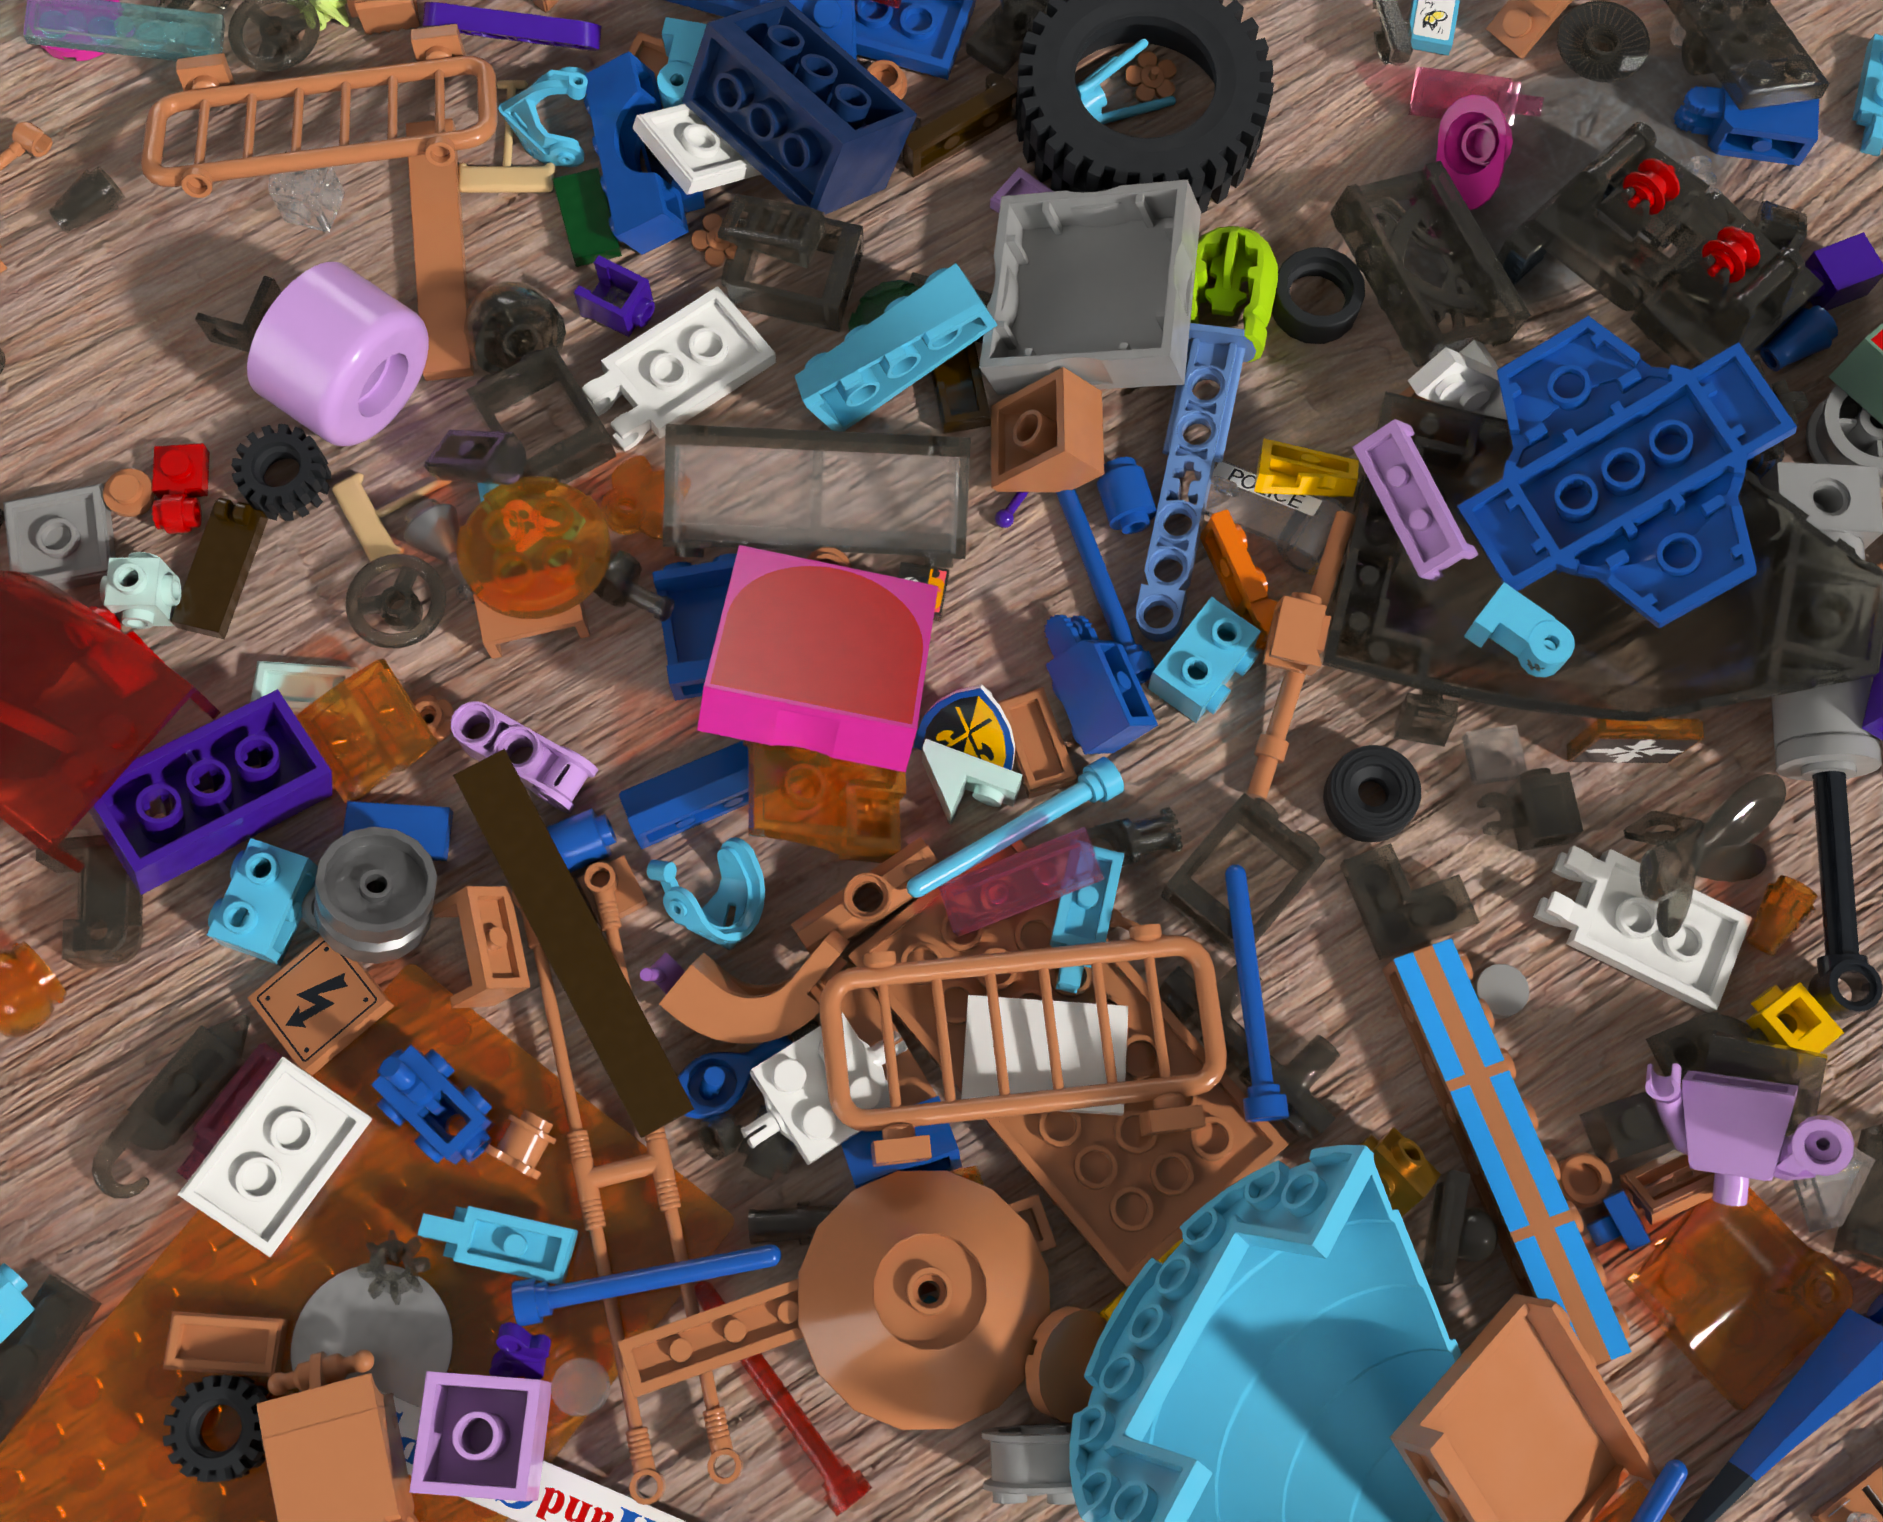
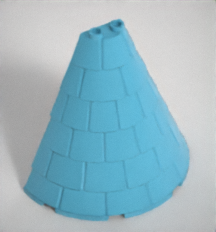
M1336 1145L1312 1149L1309 1157L1311 1162L1290 1169V1167L1278 1160L1247 1175L1207 1202L1179 1227L1182 1231L1183 1242L1163 1264L1152 1257L1145 1264L1111 1314L1089 1360L1084 1374V1378L1093 1387L1088 1406L1082 1411L1073 1414L1069 1469L1073 1496L1082 1520L1085 1522H1443L1393 1444L1390 1436L1462 1354L1456 1339L1449 1338L1401 1214L1398 1209H1392L1374 1163V1153L1366 1145Z

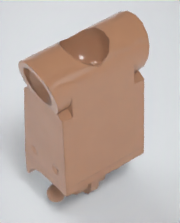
M359 1350L354 1355L347 1357L339 1353L327 1356L324 1351L311 1354L309 1361L299 1363L294 1371L288 1373L277 1372L269 1378L267 1387L276 1396L283 1395L288 1390L295 1388L301 1390L298 1393L256 1404L278 1522H419L413 1514L414 1501L412 1493H409L410 1479L393 1398L394 1394L380 1393L375 1385L372 1373L346 1379L350 1373H365L373 1367L375 1358L370 1351Z

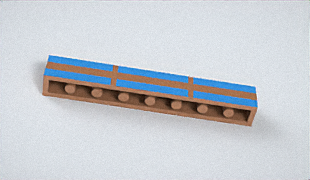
M1452 938L1394 958L1382 969L1520 1295L1550 1299L1557 1302L1568 1314L1570 1326L1583 1347L1594 1357L1596 1366L1631 1353L1632 1351L1626 1340L1630 1337L1627 1321L1619 1308L1616 1306L1612 1307L1603 1287L1607 1282L1603 1266L1595 1254L1588 1253L1580 1232H1583L1584 1229L1581 1216L1576 1206L1571 1201L1565 1200L1558 1184V1180L1561 1179L1558 1163L1553 1154L1548 1149L1544 1150L1535 1131L1538 1128V1119L1534 1108L1526 1098L1521 1099L1513 1080L1516 1078L1514 1062L1505 1048H1499L1491 1030L1494 1028L1492 1012L1484 999L1477 998L1470 979L1473 978V971L1468 957L1461 949H1456Z

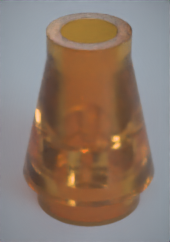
M1780 875L1775 883L1767 884L1754 924L1746 941L1757 950L1767 955L1775 956L1780 946L1816 912L1813 904L1818 898L1817 894L1803 883L1788 876Z

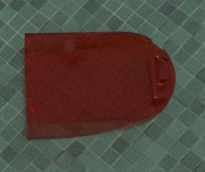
M1 570L0 818L44 853L79 873L85 867V864L59 845L187 700L213 720L221 712L192 684L65 591L49 581L28 573Z

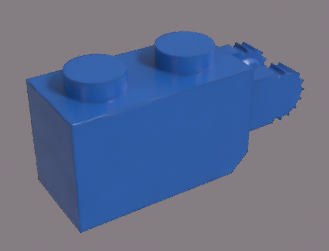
M1726 79L1721 88L1708 86L1706 88L1702 86L1691 88L1684 97L1683 102L1685 105H1681L1674 114V124L1681 131L1708 135V146L1716 155L1800 166L1818 140L1820 92L1800 89L1795 86L1783 87L1754 83L1744 79Z
M1054 615V617L1050 616V619L1046 620L1047 624L1044 625L1045 638H1048V645L1054 656V659L1048 662L1046 667L1052 678L1053 691L1062 702L1072 724L1073 737L1082 747L1084 754L1115 753L1158 726L1123 644L1111 640H1099L1095 629L1091 628L1092 623L1089 622V619H1085V616L1073 615V617L1067 618V615Z

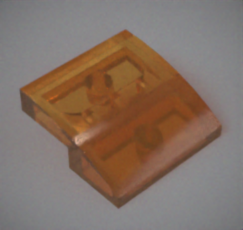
M378 659L351 675L296 715L298 721L331 769L332 784L345 804H347V801H359L389 775L406 770L438 743L385 659Z

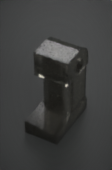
M104 835L36 840L37 862L55 873L78 871L77 919L63 920L62 959L80 969L114 967L126 964L132 960L141 949L143 940V894L141 895Z

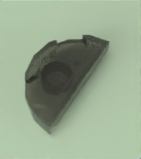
M1373 0V9H1378L1382 31L1374 32L1376 49L1381 62L1385 65H1405L1410 60L1413 52L1410 22L1408 19H1403L1397 0Z

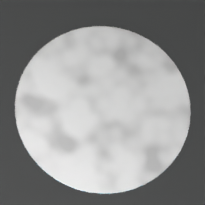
M368 1264L348 1269L323 1284L312 1295L300 1313L291 1343L292 1370L294 1371L299 1363L309 1361L311 1354L324 1351L327 1356L339 1353L347 1357L354 1355L359 1350H368L375 1358L373 1367L365 1373H350L346 1379L372 1373L378 1390L387 1394L393 1393L394 1397L421 1408L426 1371L447 1373L450 1364L453 1336L449 1315L436 1291L425 1280L409 1270L386 1264Z

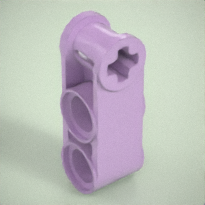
M479 701L467 702L461 705L451 718V731L463 750L479 762L503 749L506 750L511 759L512 754L521 747L533 748V753L526 762L512 764L525 788L565 813L571 814L575 807L572 803L573 799L586 779L594 777L598 772L596 766L580 754L567 747L555 744L485 703ZM479 723L490 724L488 732L479 739L468 738L469 731L474 725Z

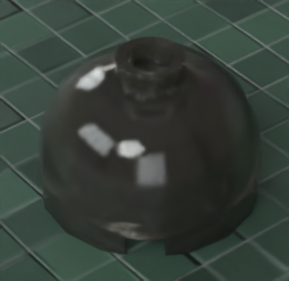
M503 281L488 286L474 298L468 307L464 323V335L470 354L483 371L491 373L495 379L502 382L522 381L538 375L545 369L539 363L548 359L552 352L557 357L562 350L566 335L564 319L548 297L539 289L523 282Z

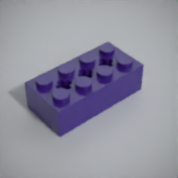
M277 689L82 785L81 788L88 812L142 895L332 796V771ZM256 765L260 766V768H251ZM212 789L213 793H203V791ZM164 813L165 815L164 818H153L155 815Z

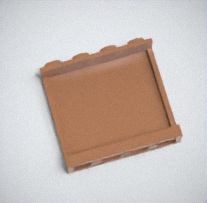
M1514 1294L1390 1436L1393 1444L1443 1522H1592L1629 1474L1651 1481H1656L1660 1474L1648 1455L1646 1443L1634 1432L1622 1412L1623 1407L1620 1400L1608 1389L1596 1369L1594 1357L1583 1347L1570 1326V1318L1566 1311L1557 1302L1550 1299H1539L1520 1294Z

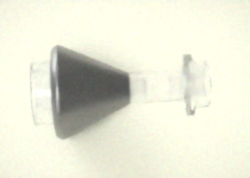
M428 499L418 503L405 516L404 522L407 525L404 532L405 541L445 562L460 582L456 589L457 597L461 600H466L469 604H475L472 588L491 584L492 575L489 571L477 572L462 552L456 508L451 504H440L436 499Z

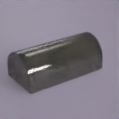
M449 430L425 461L424 467L434 478L441 481L510 485L518 481L523 475L527 457L523 444L513 432Z

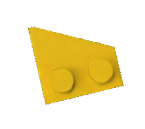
M1264 438L1258 458L1254 492L1353 497L1358 481L1359 460Z

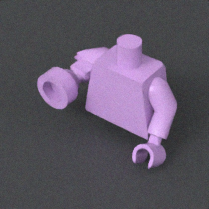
M1673 1063L1671 1076L1667 1077L1657 1075L1653 1070V1064L1647 1065L1645 1089L1647 1094L1655 1100L1658 1116L1676 1150L1688 1155L1690 1168L1714 1173L1712 1199L1717 1203L1729 1206L1747 1205L1749 1178L1772 1181L1773 1177L1791 1181L1814 1178L1816 1175H1834L1844 1170L1853 1157L1854 1139L1851 1131L1842 1121L1832 1116L1816 1115L1808 1117L1798 1125L1792 1135L1785 1136L1797 1097V1085L1688 1070L1682 1080L1681 1090L1682 1068L1680 1064Z

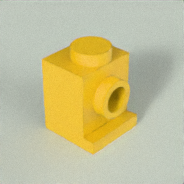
M1801 982L1783 991L1777 984L1764 991L1750 1003L1757 1012L1745 1020L1780 1060L1777 1065L1784 1073L1806 1065L1844 1034L1843 1030ZM1779 1018H1782L1787 1022L1789 1030Z

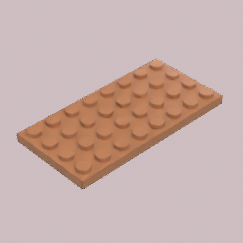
M1019 840L924 896L919 897L849 954L848 960L855 967H863V955L879 951H895L896 962L902 963L1052 947L1049 944L1062 886L1028 847ZM1128 961L1103 963L1102 970L1107 1004L1128 1006L1125 1081L1159 1078L1160 1072L1147 983ZM1084 966L1080 988L1077 989L1076 994L1055 989L1060 968L1049 969L1053 1001L1096 1004L1092 968ZM1038 970L996 974L998 997L1042 1000ZM985 976L942 980L954 1086L961 1094L968 995L987 996ZM931 981L888 986L891 1011L941 1069ZM872 987L873 990L878 994V988ZM1160 999L1171 1076L1199 1072L1205 1064V1049ZM1225 1072L1220 1082L1210 1091L1196 1096L1185 1097L1186 1106L1203 1104L1206 1126L1195 1131L1141 1137L1139 1114L1148 1110H1154L1153 1100L1125 1103L1122 1116L1053 1111L983 1119L1125 1289L1131 1285L1151 1257L1156 1260L1160 1259L1173 1245L1183 1239L1182 1231L1179 1227L1226 1188L1263 1168L1289 1145L1269 1121L1245 1122L1243 1099L1247 1098V1096Z

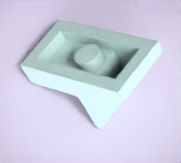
M925 739L922 747V763L949 824H952L965 790L973 792L972 796L977 801L992 807H1000L1002 803L1011 807L1014 806L1020 791L1022 774Z

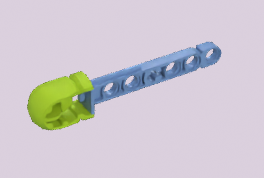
M1218 227L1198 239L1184 385H1177L1162 452L1168 455L1144 569L1148 585L1141 584L1136 607V620L1141 633L1147 639L1154 642H1165L1172 639L1181 628L1187 602L1186 589L1191 583L1215 462L1223 461L1243 362H1252L1261 358L1265 347L1266 327L1270 321L1278 283V264L1268 242L1257 232L1244 227ZM1208 275L1216 278L1215 288H1209ZM1248 281L1250 303L1244 309V329L1199 324L1198 310L1200 303L1207 301L1212 304V314L1234 316L1236 308L1246 303L1247 294L1241 292L1240 288L1242 282ZM1212 380L1220 386V391L1214 398L1202 400L1193 394L1194 386L1200 381ZM1194 424L1207 426L1211 431L1209 439L1200 445L1188 443L1184 440L1183 434L1189 426ZM1186 471H1194L1196 480L1192 481L1189 486V502L1180 500L1182 490L1180 479L1178 478H1184ZM1172 515H1187L1192 520L1190 530L1181 536L1169 534L1165 530L1164 525L1166 520ZM1169 559L1178 561L1182 565L1183 571L1176 580L1164 582L1155 576V569L1160 562ZM1162 605L1168 607L1173 612V618L1166 627L1155 629L1145 622V616L1152 607Z

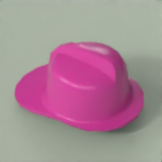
M1472 94L1459 98L1448 107L1440 122L1434 173L1435 190L1441 202L1452 210L1467 212L1478 209L1489 201L1499 187L1504 164L1511 154L1513 144L1511 128L1506 122L1505 116L1498 104L1487 96Z

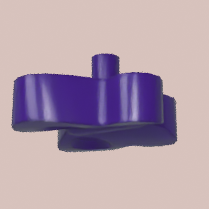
M512 1322L502 1324L496 1340L497 1346L501 1350L492 1357L489 1369L490 1375L511 1378L523 1376L526 1379L541 1380L544 1375L546 1358L549 1356L551 1339L543 1334L531 1335L523 1327Z

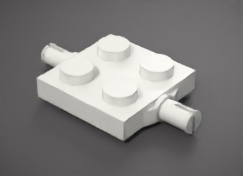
M842 1012L852 1101L861 1109L890 1107L888 1082L885 1079L882 1067L886 1063L883 1039L870 1047L858 1037ZM821 1026L751 1069L750 1075L764 1096L767 1110L766 1114L747 1126L740 1128L744 1138L764 1128L747 1140L752 1149L780 1131L782 1135L794 1143L807 1165L860 1132L843 1124L832 1111L828 1098ZM893 1031L894 1043H896L902 1036L897 1031ZM904 1040L895 1045L896 1056L907 1051L908 1048Z

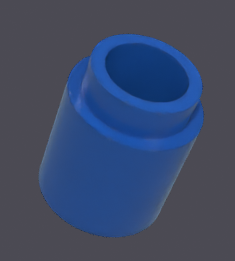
M1120 457L1104 464V475L1098 479L1097 487L1110 527L1114 530H1122L1124 534H1134L1149 527L1150 520L1156 516L1157 509L1144 469L1138 466L1132 457Z
M592 808L546 827L570 873L610 857L612 854L609 845L617 843L614 830L606 814L597 817Z

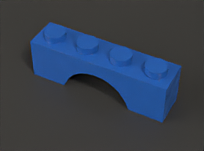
M628 51L584 74L588 80L587 96L584 97V104L592 119L595 133L592 137V143L600 158L603 176H601L600 182L605 195L608 197L610 206V229L619 242L627 244L643 255L689 233L680 191L655 172L642 173L640 149L643 141L632 127L637 115L661 110L662 105L655 73Z

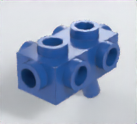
M410 1045L405 1051L402 1049L395 1051L381 1063L378 1069L380 1076L371 1084L383 1096L377 1103V1106L398 1126H401L407 1120L420 1133L414 1141L416 1145L437 1164L443 1158L454 1164H457L462 1158L467 1162H472L492 1142V1137L488 1132L495 1124L486 1114L493 1106L471 1085L462 1092L448 1079L455 1069L433 1048L424 1055L417 1048ZM456 1117H463L466 1126L456 1136L451 1135L449 1132L450 1122Z

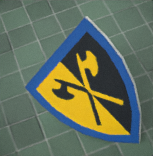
M982 684L956 690L940 698L926 711L917 730L914 748L922 750L925 739H929L1012 770L1015 756V741L1011 725L1001 706L992 697L991 691Z

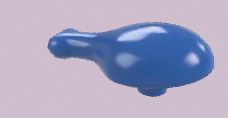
M786 1035L779 1039L764 1042L748 1052H711L695 1058L678 1075V1079L694 1110L684 1116L694 1119H707L731 1109L742 1098L751 1079V1069L788 1047L793 1042Z

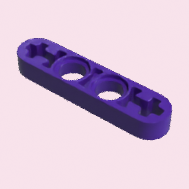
M439 2L424 3V28L457 24L460 34L588 51L600 50L602 26L595 23Z

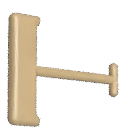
M498 80L496 86L498 89H507L508 100L516 95V89H526L528 83L525 80ZM505 120L503 166H468L465 163H460L458 168L459 190L462 193H549L554 189L552 179L555 177V164L550 162L545 166H511L513 130Z
M462 454L460 457L464 465L463 467L375 510L362 486L364 477L362 473L358 472L332 486L335 498L373 566L379 567L404 553V548L393 543L380 518L468 474L473 482H478L481 479L468 454Z

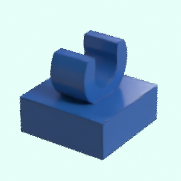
M1624 1188L1603 1198V1202L1610 1214L1596 1219L1586 1226L1597 1247L1621 1235L1630 1251L1651 1242L1650 1236Z

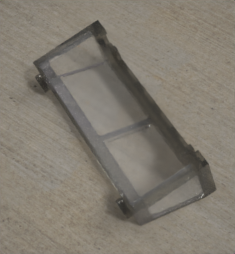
M666 424L663 547H674V556L704 557L705 548H738L739 545L757 549L814 551L821 547H834L842 552L914 555L924 557V566L953 568L954 559H965L971 437Z

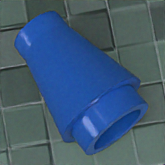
M1813 306L1810 309L1802 308L1768 344L1760 349L1761 358L1771 370L1778 372L1789 364L1828 349L1832 344V340L1838 336L1837 324L1829 312L1820 306Z

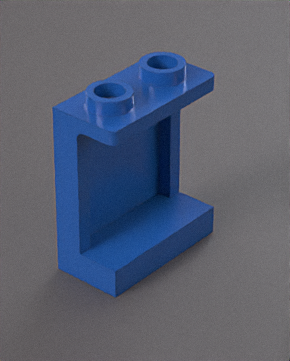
M723 554L715 557L712 562L695 565L689 562H675L666 565L663 570L652 573L658 597L668 665H666L668 680L675 701L700 697L703 694V687L737 554Z

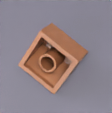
M1062 367L991 405L992 489L997 492H1060L1063 490H1073L1104 475L1102 391L1068 369Z

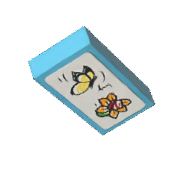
M1412 0L1404 47L1449 56L1453 45L1460 0Z

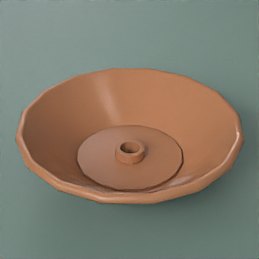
M947 1170L896 1171L852 1190L817 1226L798 1273V1326L817 1373L854 1411L900 1430L954 1429L999 1408L1025 1380L1027 1354H1034V1348L1038 1342L1032 1340L1038 1326L1050 1315L1049 1270L1028 1223L993 1189ZM931 1283L937 1288L938 1299L936 1302L927 1304L919 1298L918 1288L921 1284Z

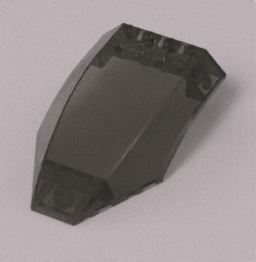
M1385 392L1373 433L1394 419L1411 425L1415 433L1411 438L1466 543L1473 545L1479 555L1471 560L1465 558L1459 560L1441 571L1443 577L1436 581L1419 577L1367 474L1362 469L1352 513L1356 517L1340 565L1329 612L1331 620L1322 655V665L1428 692L1495 706L1565 716L1644 722L1874 677L1879 673L1883 647V569L1873 562L1861 559L1856 554L1855 549L1841 538L1835 542L1806 520L1809 517L1807 513L1777 491L1765 488L1760 483L1758 477L1747 469L1738 499L1740 505H1742L1757 567L1756 575L1665 626L1657 628L1596 578H1585L1565 572L1557 574L1554 570L1518 592L1554 616L1556 620L1571 631L1575 640V649L1566 663L1554 675L1535 677L1528 674L1521 667L1518 657L1490 638L1481 648L1466 639L1464 635L1503 583L1460 515L1457 505L1503 479L1506 460H1509L1513 450L1508 421Z

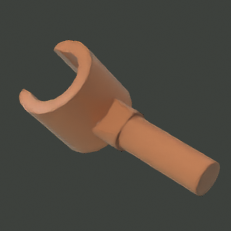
M20 122L15 126L12 133L14 142L0 154V171L17 157H20L25 151L36 157L46 155L52 147V139L32 123Z

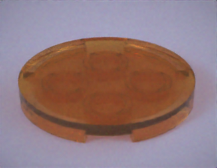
M545 476L524 477L497 486L483 496L484 501L471 513L465 525L460 527L456 553L460 571L468 587L484 605L509 617L541 619L570 610L585 600L596 589L604 577L610 561V533L601 509L590 495L586 496L578 489L558 482L557 478Z

